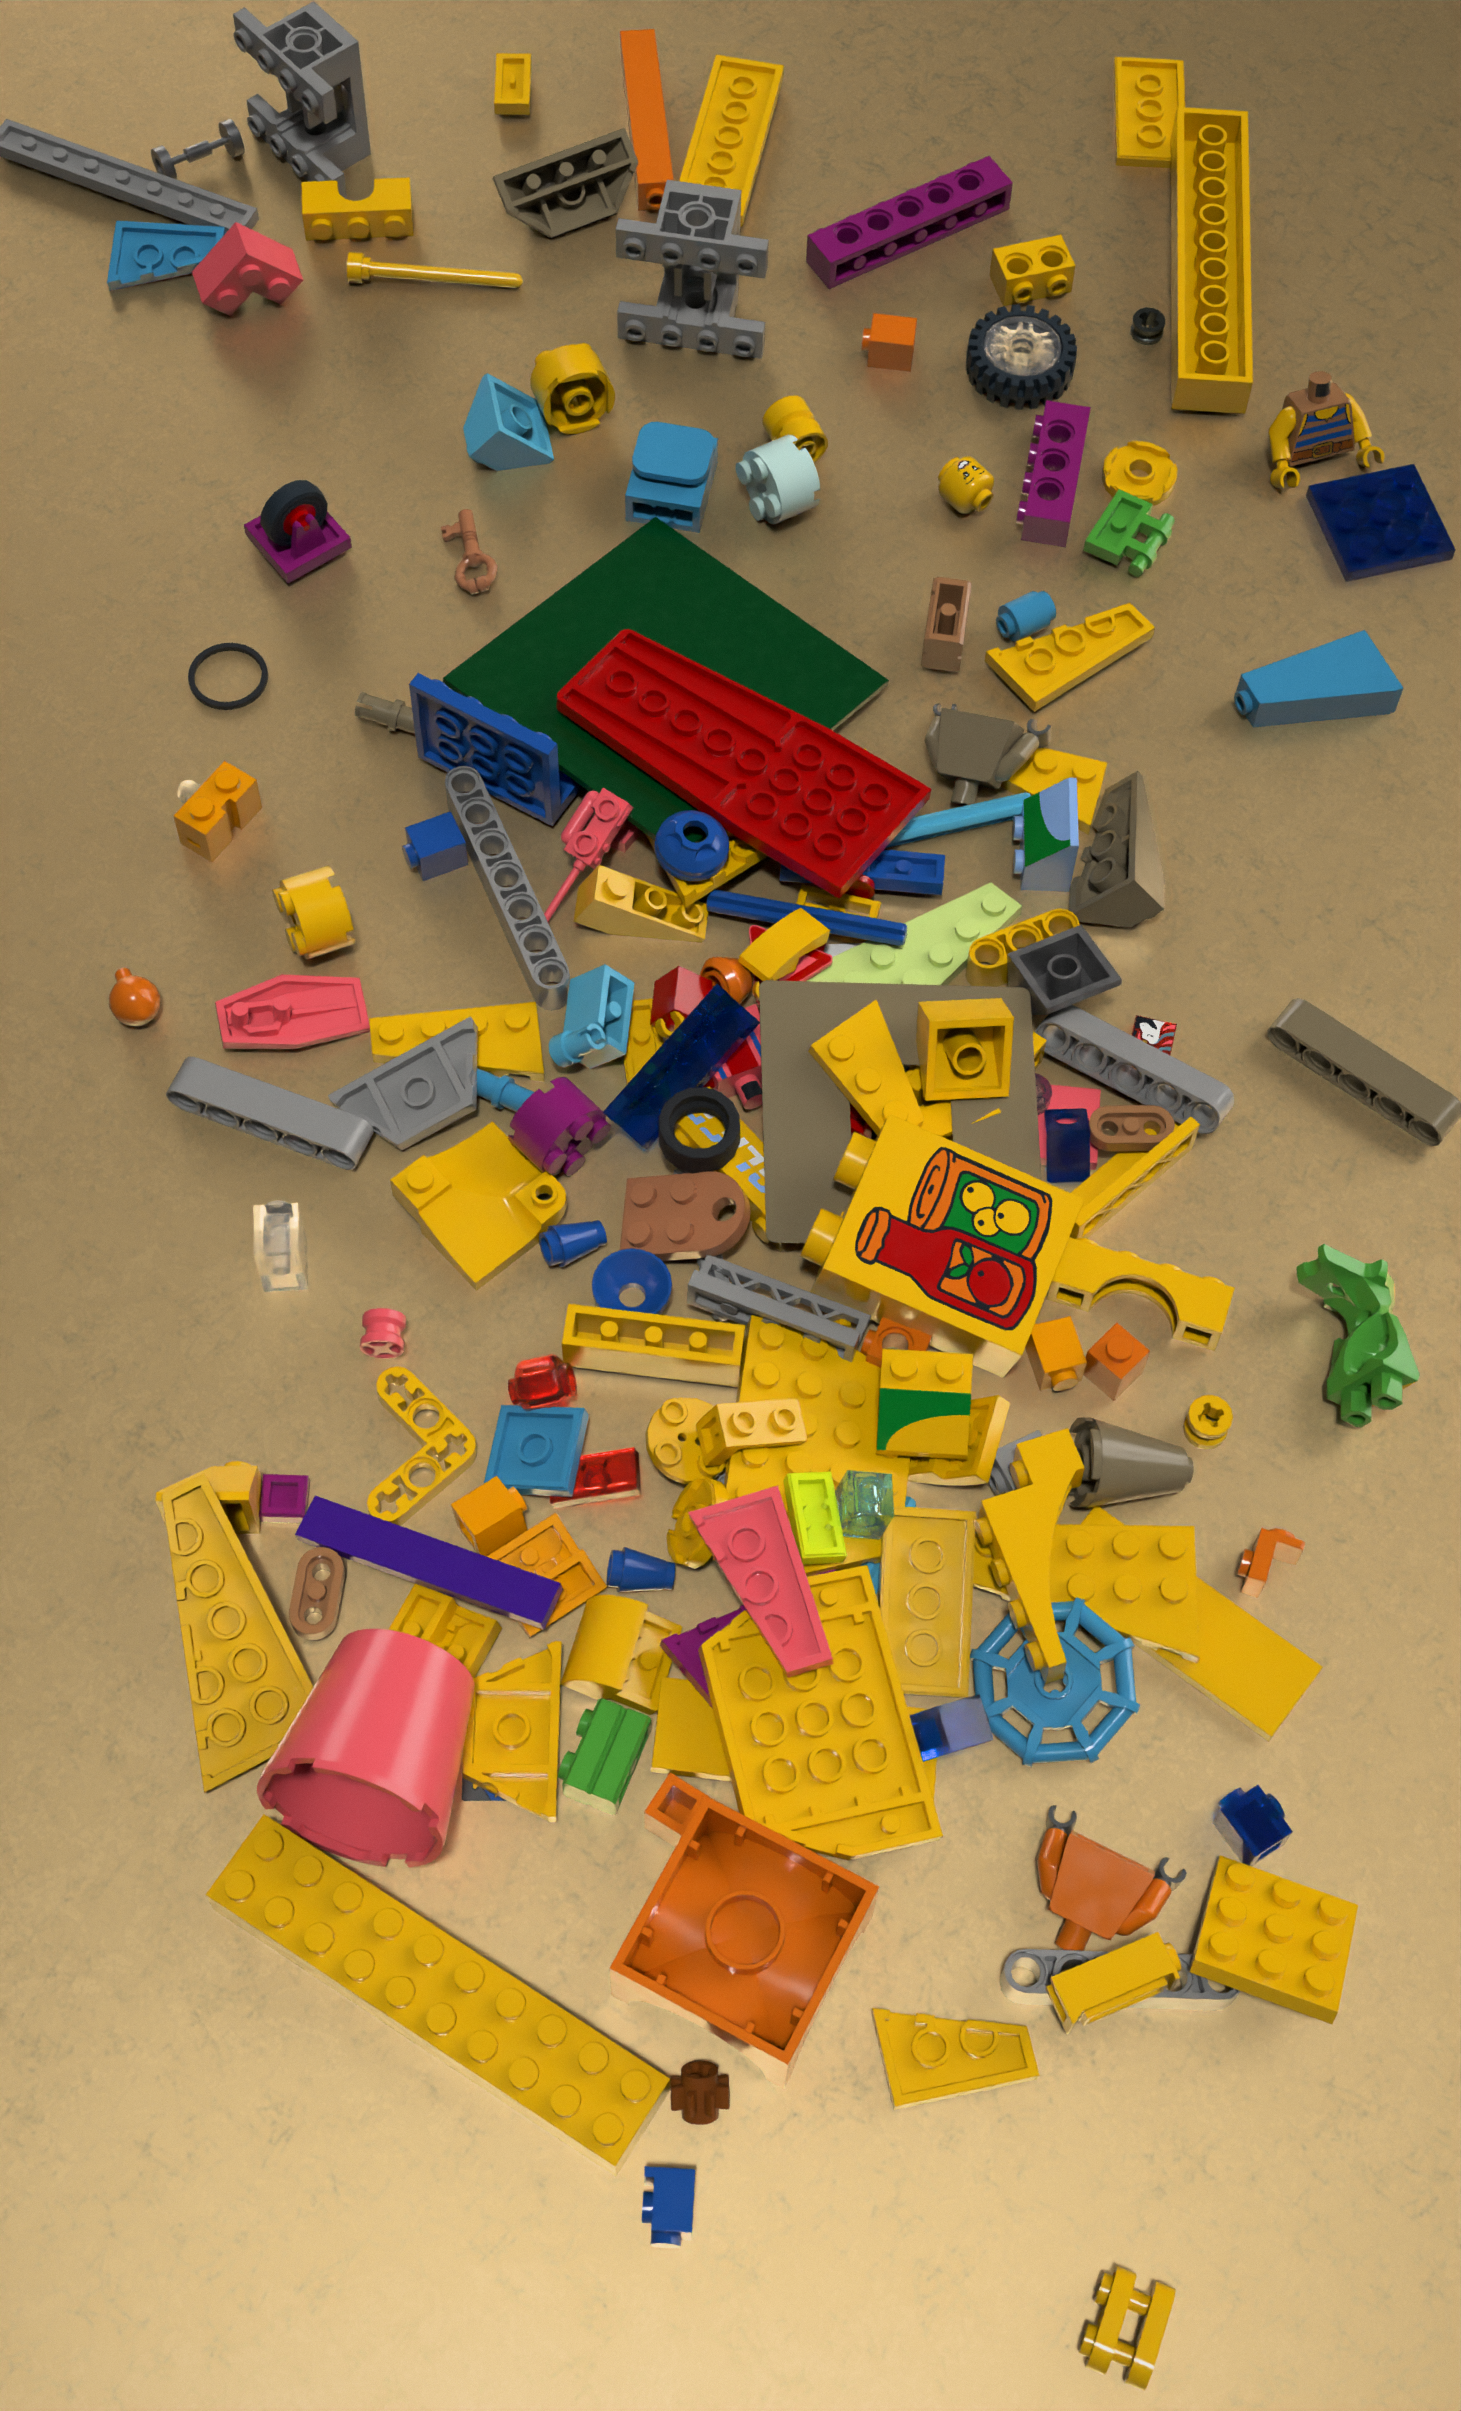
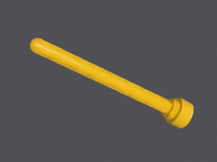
M349 252L347 259V282L363 284V280H370L371 277L519 288L523 283V279L518 273L372 262L371 258L364 256V253Z

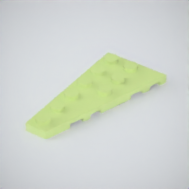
M990 882L904 923L907 925V937L904 945L897 946L869 940L832 957L833 962L831 966L807 981L948 985L967 967L971 944L983 936L1008 927L1021 914L1022 905Z

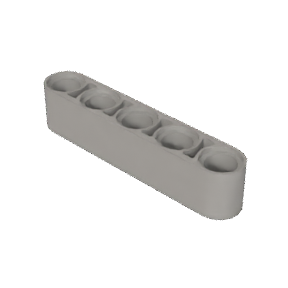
M1074 1005L1048 1014L1035 1031V1033L1047 1040L1044 1051L1047 1054L1144 1105H1155L1164 1108L1171 1114L1173 1120L1180 1124L1191 1116L1200 1124L1199 1133L1209 1134L1215 1131L1234 1105L1233 1093L1224 1083Z
M197 1057L185 1058L166 1092L168 1100L186 1112L346 1170L356 1168L374 1132L372 1126L359 1116Z
M1045 1949L1017 1950L1009 1956L1001 1972L999 1981L1001 1991L1006 1998L1014 2003L1053 2005L1045 1989L1046 1986L1052 1984L1050 1981L1052 1976L1059 1974L1064 1969L1074 1968L1109 1952ZM1177 1954L1181 1963V1971L1178 1972L1182 1986L1181 1990L1172 1992L1165 1989L1162 1993L1127 2008L1217 2011L1230 2006L1240 1991L1230 1987V1992L1228 1993L1216 1992L1210 1987L1206 1978L1189 1972L1193 1954ZM1016 1967L1028 1968L1035 1975L1036 1984L1029 1987L1020 1986L1012 1978L1011 1970Z

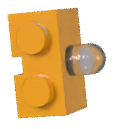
M224 761L202 785L193 780L181 782L177 788V796L185 804L174 814L180 844L208 861L213 862L233 840L231 833L233 828L236 826L242 830L262 809L257 780Z

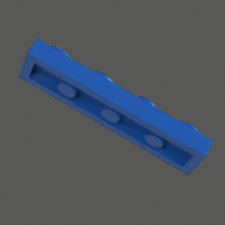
M884 849L862 874L871 878L875 883V889L942 895L945 855ZM781 864L780 881L814 884Z

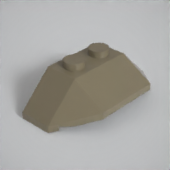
M622 128L493 176V181L507 214L552 239L616 215L639 162L626 129Z

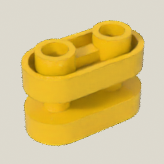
M1116 2266L1113 2275L1104 2272L1101 2277L1094 2303L1102 2305L1097 2325L1087 2324L1080 2344L1079 2354L1087 2356L1085 2368L1106 2375L1111 2361L1126 2366L1127 2371L1124 2383L1145 2391L1156 2363L1176 2289L1155 2281L1150 2295L1136 2291L1133 2288L1137 2274ZM1127 2310L1143 2316L1134 2346L1118 2340Z

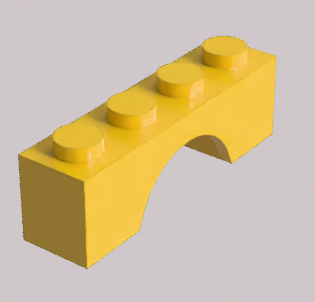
M1069 1237L1050 1284L1047 1300L1089 1312L1099 1301L1111 1295L1122 1293L1139 1295L1155 1303L1164 1312L1169 1321L1173 1339L1215 1351L1223 1331L1235 1287L1225 1285L1215 1277H1199L1183 1272L1179 1267L1172 1264H1156L1140 1259L1138 1255L1129 1251L1117 1252L1100 1247L1090 1239H1074Z

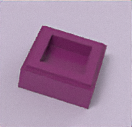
M263 1474L259 1509L260 1522L301 1523L308 1508L309 1476Z

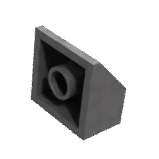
M1082 925L1007 954L1008 987H1023L1030 992L1032 1015H1047L1122 985L1121 977Z

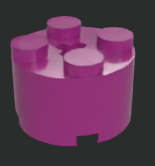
M559 1077L550 1081L555 1086L546 1093L538 1089L521 1105L510 1123V1127L515 1132L514 1135H508V1140L542 1173L547 1171L554 1176L563 1172L566 1176H571L583 1166L585 1162L584 1155L593 1144L599 1143L608 1135L611 1125L606 1121L605 1113L566 1077Z

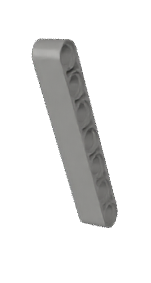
M456 767L450 770L445 779L449 812L451 811L466 842L467 852L535 1002L545 1010H559L567 1004L570 983L568 965L480 774L472 767ZM521 917L527 918L525 920H517V918ZM536 949H538V950H543V951L537 952V953L530 952V951L536 950ZM549 982L558 983V984L553 985V986L545 985L546 983H549Z

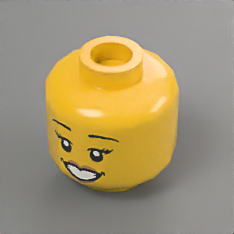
M971 456L954 457L945 464L938 475V481L940 482L939 494L961 514H968L974 510L978 512L983 511L994 497V494L991 492L994 486L993 475Z

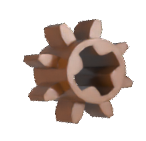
M708 2061L689 2062L682 2066L681 2077H670L671 2110H682V2119L687 2123L695 2125L712 2123L718 2119L719 2109L730 2108L729 2076L727 2074L718 2075V2067Z

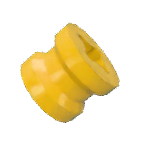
M1203 1395L1195 1399L1190 1405L1183 1425L1184 1435L1187 1440L1195 1447L1204 1450L1220 1446L1226 1439L1232 1424L1233 1414L1231 1407L1221 1397L1214 1395ZM1205 1414H1207V1416L1212 1417L1213 1419H1216L1217 1421H1211L1210 1419H1207Z

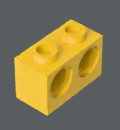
M1056 235L994 248L992 250L989 276L1002 305L1008 306L1070 293L1072 291L1076 265L1062 235Z

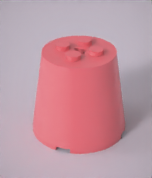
M362 1629L347 1634L332 1655L260 1776L257 1784V1795L262 1806L265 1809L275 1808L284 1816L281 1822L283 1827L306 1842L332 1854L386 1867L388 1859H405V1863L409 1868L431 1863L439 1857L446 1841L475 1689L474 1680L470 1672L447 1651L413 1635L387 1629Z

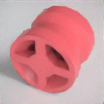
M376 1308L366 1311L362 1316V1326L366 1329V1332L360 1339V1351L365 1355L380 1359L401 1356L404 1353V1340L401 1338V1332L406 1328V1316L399 1311L388 1308Z

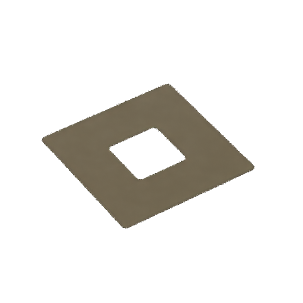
M774 980L761 982L759 986L765 1211L766 1236L768 1240L774 1243H805L821 1208L841 1216V1213L847 1207L854 1189L834 1181L833 1178L851 1139L850 1102L808 1051L811 1044L876 999L902 1064L919 1065L916 1044L918 1002L1002 998L1014 1017L1009 1097L951 1099L953 1142L1042 1180L1030 992L1023 987ZM997 1108L1001 1110V1113L975 1122Z

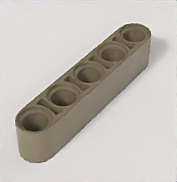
M1293 999L1267 1030L1270 1041L1279 1050L1427 1145H1439L1461 1118V1102L1453 1094L1303 999Z

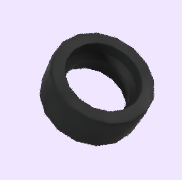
M707 1087L688 1088L675 1093L664 1103L659 1115V1146L665 1158L677 1169L692 1174L715 1171L723 1168L734 1157L740 1144V1115L734 1103L724 1094ZM707 1113L717 1117L723 1123L725 1134L723 1139L716 1145L708 1148L694 1149L683 1145L675 1138L674 1125L685 1115Z

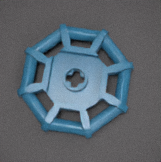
M1078 1597L1075 1598V1601L1051 1603L1054 1620H1066L1064 1632H1057L1067 1661L1064 1672L1066 1675L1062 1680L1066 1686L1063 1691L1059 1692L1054 1689L1049 1693L1043 1689L1045 1682L1040 1670H1032L1025 1653L1024 1645L1028 1643L1024 1630L1022 1627L1015 1628L1009 1613L978 1649H972L970 1654V1660L973 1661L977 1710L973 1717L977 1725H984L1023 1759V1765L1032 1767L1034 1763L1089 1760L1090 1763L1099 1760L1098 1754L1131 1715L1138 1714L1140 1704L1136 1702L1132 1649L1135 1645L1131 1638L1125 1639L1087 1607L1084 1599ZM1079 1625L1097 1638L1105 1647L1094 1653L1075 1637ZM1020 1629L1026 1638L1023 1644L1009 1660L998 1655ZM1113 1660L1117 1694L1102 1691L1100 1665ZM992 1669L1006 1671L1007 1698L998 1701L994 1700ZM1099 1702L1112 1708L1089 1735L1082 1724L1086 1717ZM1011 1709H1015L1030 1722L1033 1728L1028 1739L1002 1716ZM1073 1728L1077 1739L1076 1742L1041 1744L1044 1730L1060 1731Z

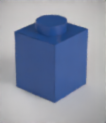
M451 811L405 827L407 844L402 846V851L409 868L416 867L422 881L468 866L466 842Z

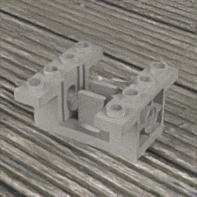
M314 1L269 27L264 26L246 8L233 14L235 24L234 39L237 46L242 52L249 53L264 72L275 75L278 78L280 85L285 90L288 109L278 113L259 94L247 99L249 113L247 123L250 130L256 137H261L265 140L276 156H282L299 177L303 176L308 182L338 180L339 194L347 199L345 177L342 171L371 155L358 41Z
M667 180L656 223L618 218L616 226V257L663 264L664 277L656 306L620 301L617 311L618 338L762 359L765 343V322L734 317L738 303L739 275L765 279L768 268L769 240L740 236L741 190Z

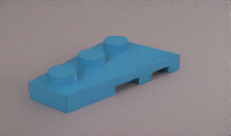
M116 220L107 279L109 291L191 274L225 235V227Z

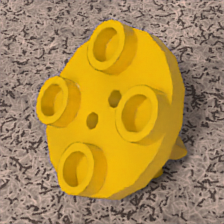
M671 1398L666 1400L652 1415L645 1432L646 1450L654 1466L666 1477L682 1484H689L696 1478L705 1479L704 1477L715 1479L726 1468L727 1460L722 1465L705 1466L701 1446L695 1442V1440L699 1441L696 1423L714 1407L713 1405L698 1398ZM678 1436L683 1437V1438H684V1442H683V1441H680V1440L678 1439Z

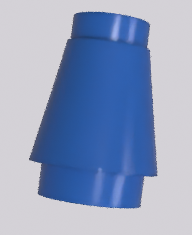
M599 1220L548 1226L546 1232L539 1234L540 1249L544 1260L549 1266L558 1264L560 1267H564L607 1243L605 1229Z
M623 1547L622 1551L611 1550L607 1569V1586L616 1587L617 1592L672 1590L675 1577V1563L666 1562V1560L627 1547Z

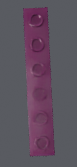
M990 156L971 162L962 168L946 175H941L930 182L909 189L905 193L879 202L873 207L850 215L841 221L825 228H820L807 235L806 262L828 289L834 288L1009 210L1013 182Z

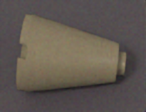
M1091 1417L1077 1418L1070 1427V1433H1077L1074 1444L1085 1467L1081 1486L1073 1488L1069 1494L1075 1497V1500L1070 1502L1073 1507L1088 1508L1178 1493L1192 1480L1194 1471L1193 1461L1191 1457L1187 1456L1183 1447Z

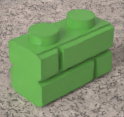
M603 1698L598 1699L594 1711L586 1708L576 1731V1735L582 1737L576 1753L567 1751L558 1772V1778L563 1780V1795L582 1804L591 1805L593 1808L610 1815H616L650 1735L651 1718L632 1709H625L623 1706Z

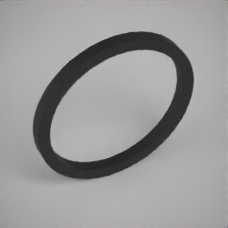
M221 643L205 649L193 660L188 672V681L193 695L204 705L219 710H233L249 705L263 693L268 682V671L262 656L251 647L239 643ZM223 651L245 653L255 659L262 670L260 683L251 694L240 700L231 702L212 700L204 696L195 685L196 671L205 659Z

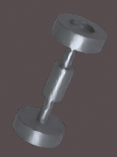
M232 119L219 122L220 139L210 143L207 140L183 149L184 153L172 158L163 145L151 149V156L157 173L177 180L175 164L185 160L191 163L211 155L213 149L223 145L233 158L244 154V144L237 126Z

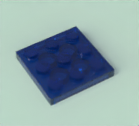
M1415 464L1308 486L1306 497L1345 582L1452 560L1456 549Z

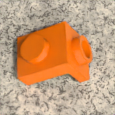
M1261 1528L1252 1550L1244 1549L1239 1563L1237 1575L1244 1577L1240 1593L1258 1598L1266 1583L1272 1559L1296 1565L1304 1550L1305 1542L1296 1539L1292 1533L1283 1529L1273 1528L1267 1530Z

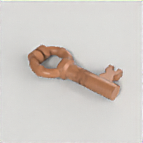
M464 509L458 513V522L452 526L449 524L442 526L441 531L444 542L451 541L454 537H462L465 553L462 556L463 559L457 565L454 579L462 589L474 595L480 593V591L489 590V585L496 577L498 565L491 556L484 554L479 549L473 512L469 509ZM483 563L487 565L488 572L486 576H479L477 580L476 578L466 580L464 573L468 567L476 568Z

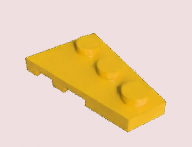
M872 2008L871 2014L893 2110L1037 2080L1040 2076L1027 2026L969 2019L967 2021L935 2018V2015L919 2013L908 2015Z

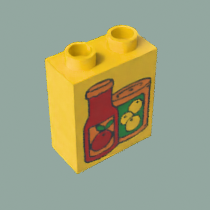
M892 1114L888 1115L875 1141L853 1132L833 1178L834 1181L854 1189L844 1214L841 1217L821 1208L800 1254V1257L821 1266L810 1292L871 1315L870 1320L879 1324L883 1317L931 1335L930 1346L943 1352L973 1354V1365L1003 1378L1024 1352L1084 1199Z

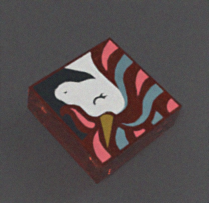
M1136 1015L1132 1036L1171 1055L1177 1024Z

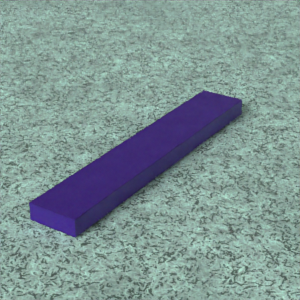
M314 1496L295 1533L297 1540L316 1548H330L341 1557L543 1630L563 1590L561 1583L318 1496Z

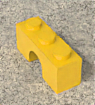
M410 177L374 179L372 194L359 201L343 198L339 194L338 180L301 182L302 218L306 241L414 236Z

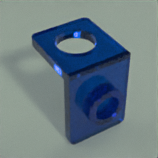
M1087 1109L1045 1110L1047 1181L1050 1183L1084 1182L1090 1176V1127ZM1064 1118L1077 1120V1122L1071 1124H1062L1056 1121Z

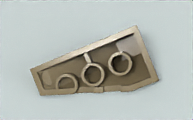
M1136 771L1105 789L1092 825L1097 831L1092 846L1084 848L1081 859L1086 864L1082 875L1074 877L1070 887L1069 911L1078 917L1079 922L1133 927L1146 919L1153 918L1165 909L1164 874L1143 776Z

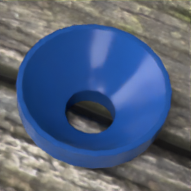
M685 810L669 816L661 824L656 834L654 850L660 865L672 876L686 881H702L715 876L723 869L729 853V838L725 828L714 817L700 811ZM690 826H697L704 830L707 838L702 842L694 843L686 839L683 830Z
M632 1248L614 1252L601 1261L593 1274L592 1292L597 1307L661 1315L671 1297L672 1281L667 1266L660 1258L645 1250ZM637 1288L644 1293L645 1300L639 1306L628 1307L622 1304L619 1296L625 1289Z

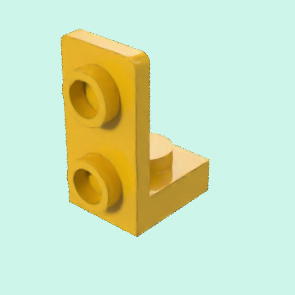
M797 1399L716 1404L696 1423L705 1466L722 1465L739 1449L797 1445L807 1440L804 1421Z

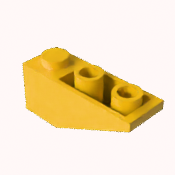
M598 865L578 887L573 922L610 935L702 943L706 935L708 910L707 904L696 901L685 908L678 893Z

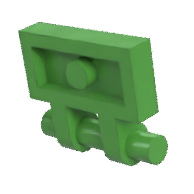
M1119 489L1086 538L1083 551L1117 566L1125 555L1132 559V563L1128 567L1129 572L1139 577L1145 569L1151 568L1157 558L1156 551L1160 546L1165 545L1171 537V528L1175 523V519L1167 513L1162 514L1159 520L1151 517L1152 503ZM1139 532L1148 537L1144 543L1135 539Z

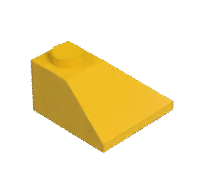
M242 1461L228 1462L224 1466H211L156 1492L155 1502L166 1526L162 1494L205 1473L235 1533L260 1534L259 1509L262 1479L258 1466H251L249 1463Z

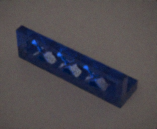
M716 984L603 1113L627 1132L643 1148L648 1150L659 1137V1115L664 1103L675 1093L688 1088L704 1087L760 1022L721 986Z

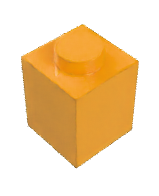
M1071 1316L1034 1324L1025 1349L1039 1390L1053 1388L1055 1391H1063L1077 1385L1079 1381H1082L1087 1361Z
M495 1476L451 1504L459 1530L474 1550L483 1556L489 1555L527 1531L523 1512L527 1510L525 1501L515 1487L512 1486L507 1489L498 1476Z

